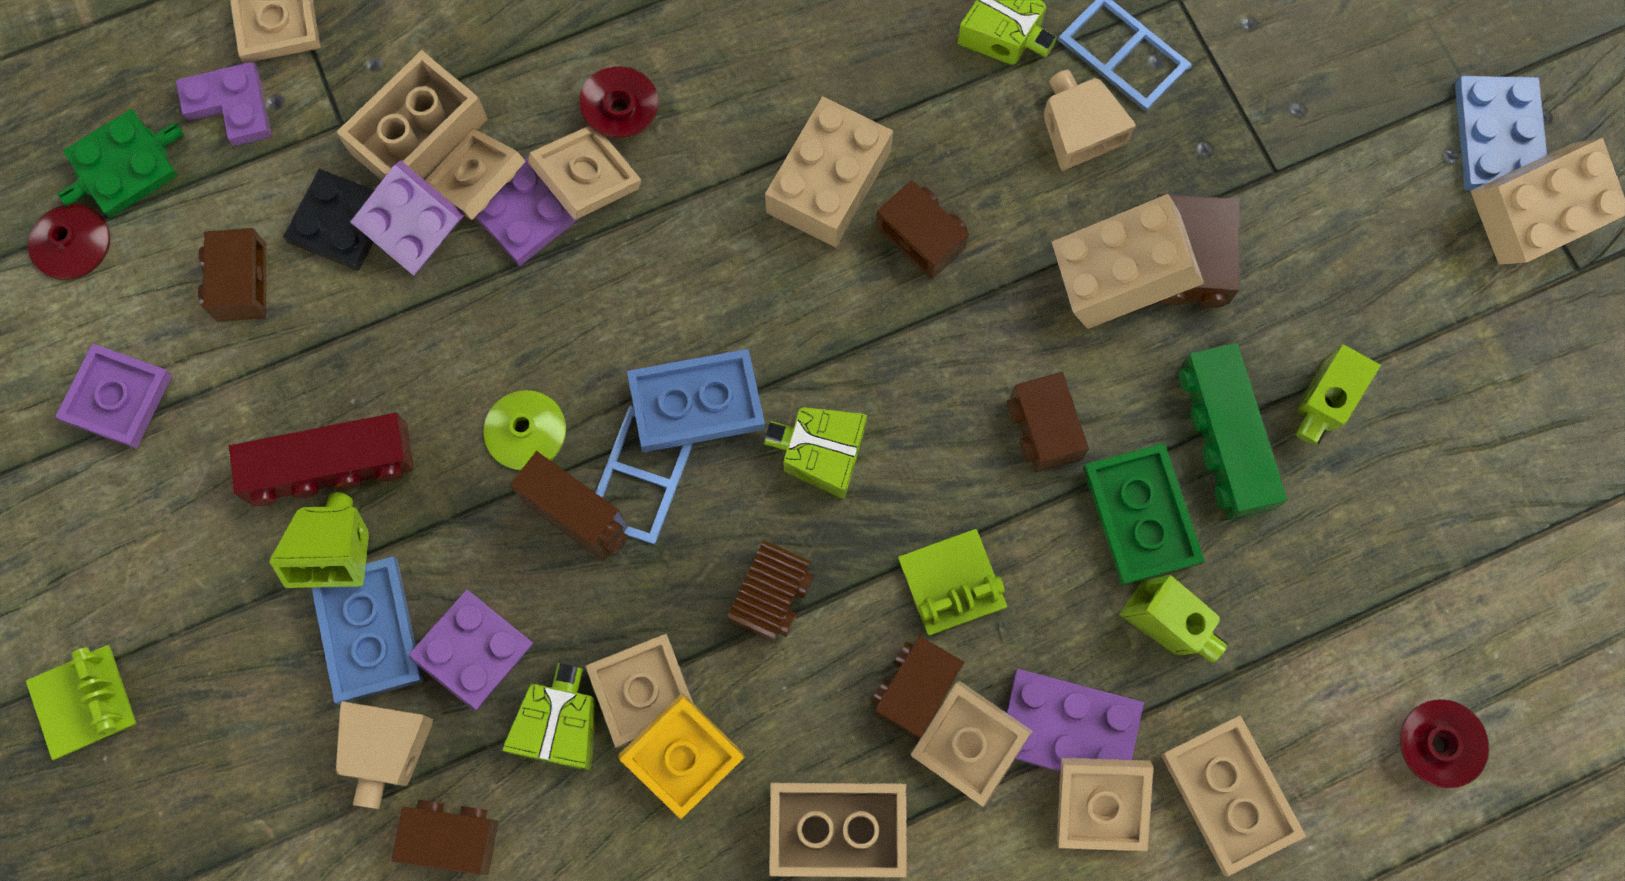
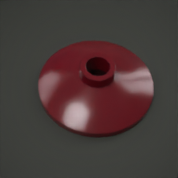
M621 66L605 68L593 74L583 85L579 98L580 111L586 123L596 132L612 138H627L643 132L654 121L659 105L658 94L651 80L635 69ZM617 106L626 108L624 111H615L613 109Z
M71 204L68 207L66 205L58 206L45 213L33 226L28 240L30 258L34 265L49 277L59 280L80 278L92 272L104 260L110 245L109 228L105 220L96 211L87 206ZM68 232L67 237L59 241L60 237Z
M1445 699L1427 701L1415 707L1402 724L1400 731L1402 756L1410 770L1422 781L1439 788H1457L1471 783L1484 770L1489 757L1488 735L1480 719L1466 706ZM1435 737L1440 738L1444 743V750L1441 753L1433 748L1432 742Z

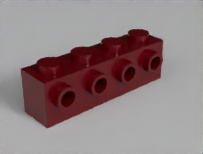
M397 412L228 445L234 494L250 503L251 506L271 505L277 502L276 498L289 495L295 498L312 497L319 493V489L334 487L338 490L353 489L360 486V481L374 478L382 482L393 481L401 478L402 473L414 471L408 426Z

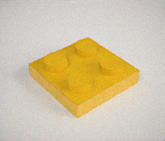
M683 693L619 754V760L680 819L745 758L743 752Z

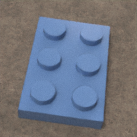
M1459 77L1455 82L1465 190L1471 191L1547 155L1539 77Z
M749 349L627 371L642 453L765 430V422Z
M392 556L366 563L363 586L311 587L334 703L341 705V702H352L424 682L421 668L409 659V654L416 647L398 559Z

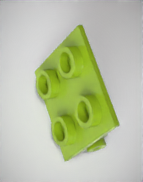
M977 529L898 557L928 636L1007 608L1002 594L1005 592L1003 582L999 576L996 577Z
M110 645L92 652L87 647L75 650L71 653L73 660L26 680L52 760H56L137 724Z

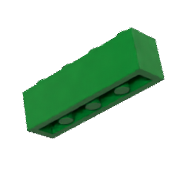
M1238 343L1190 353L1181 365L1179 380L1185 393L1189 392L1193 404L1191 420L1195 430L1201 431L1205 446L1202 449L1203 459L1209 471L1213 470L1217 486H1215L1214 493L1218 507L1221 510H1225L1228 521L1276 510L1287 501V496Z

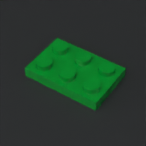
M1165 443L1086 463L1083 466L1087 484L1121 587L1202 565L1205 562Z

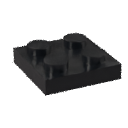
M318 169L283 238L289 244L359 271L374 242L351 223V220L374 190Z

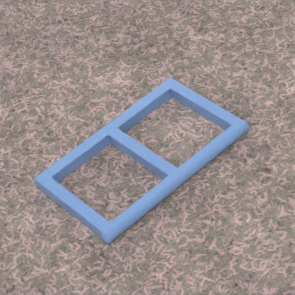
M1095 0L1058 38L1060 43L1145 112L1192 66L1190 62L1113 0ZM1103 5L1137 32L1105 65L1071 38ZM1144 38L1178 65L1147 98L1112 71Z
M629 406L595 493L603 498L613 470L667 488L650 533L629 526L624 532L630 537L655 545L693 443L682 446L670 479L617 462L632 421L636 418L634 407Z

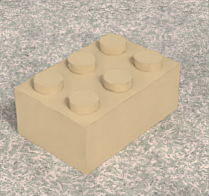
M421 50L336 133L348 152L381 181L400 160L426 180L473 128L478 130L488 118L479 97Z
M822 96L765 193L766 213L836 248L891 153L893 130Z
M1603 138L1571 143L1471 190L1498 265L1527 263L1625 216V197Z
M1169 194L1052 241L1072 311L1087 329L1204 284L1181 214Z
M771 783L769 876L907 877L906 784Z

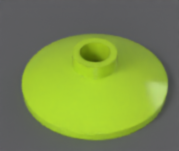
M517 391L504 396L490 409L484 423V441L495 460L507 468L521 471L536 451L550 461L557 456L566 438V421L561 409L550 397L536 391ZM526 420L529 422V428L525 432H517L515 430L516 424L519 421Z

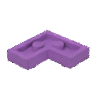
M254 62L176 80L182 114L188 121L223 113L227 137L233 146L272 137L260 75Z

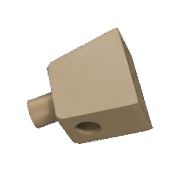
M1063 70L1050 79L1049 83L1055 95L1051 96L1047 101L1044 120L1062 171L1129 143L1136 125L1100 79L1094 78L1078 85L1070 70Z
M341 702L336 772L338 775L358 778L353 805L379 809L385 783L400 786L408 785L432 727V718L421 714Z

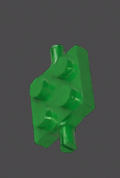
M131 108L62 150L74 167L78 181L57 192V195L68 207L88 194L96 200L102 211L111 218L179 176L168 160L165 147L185 136L176 121L154 133L144 125L138 114Z

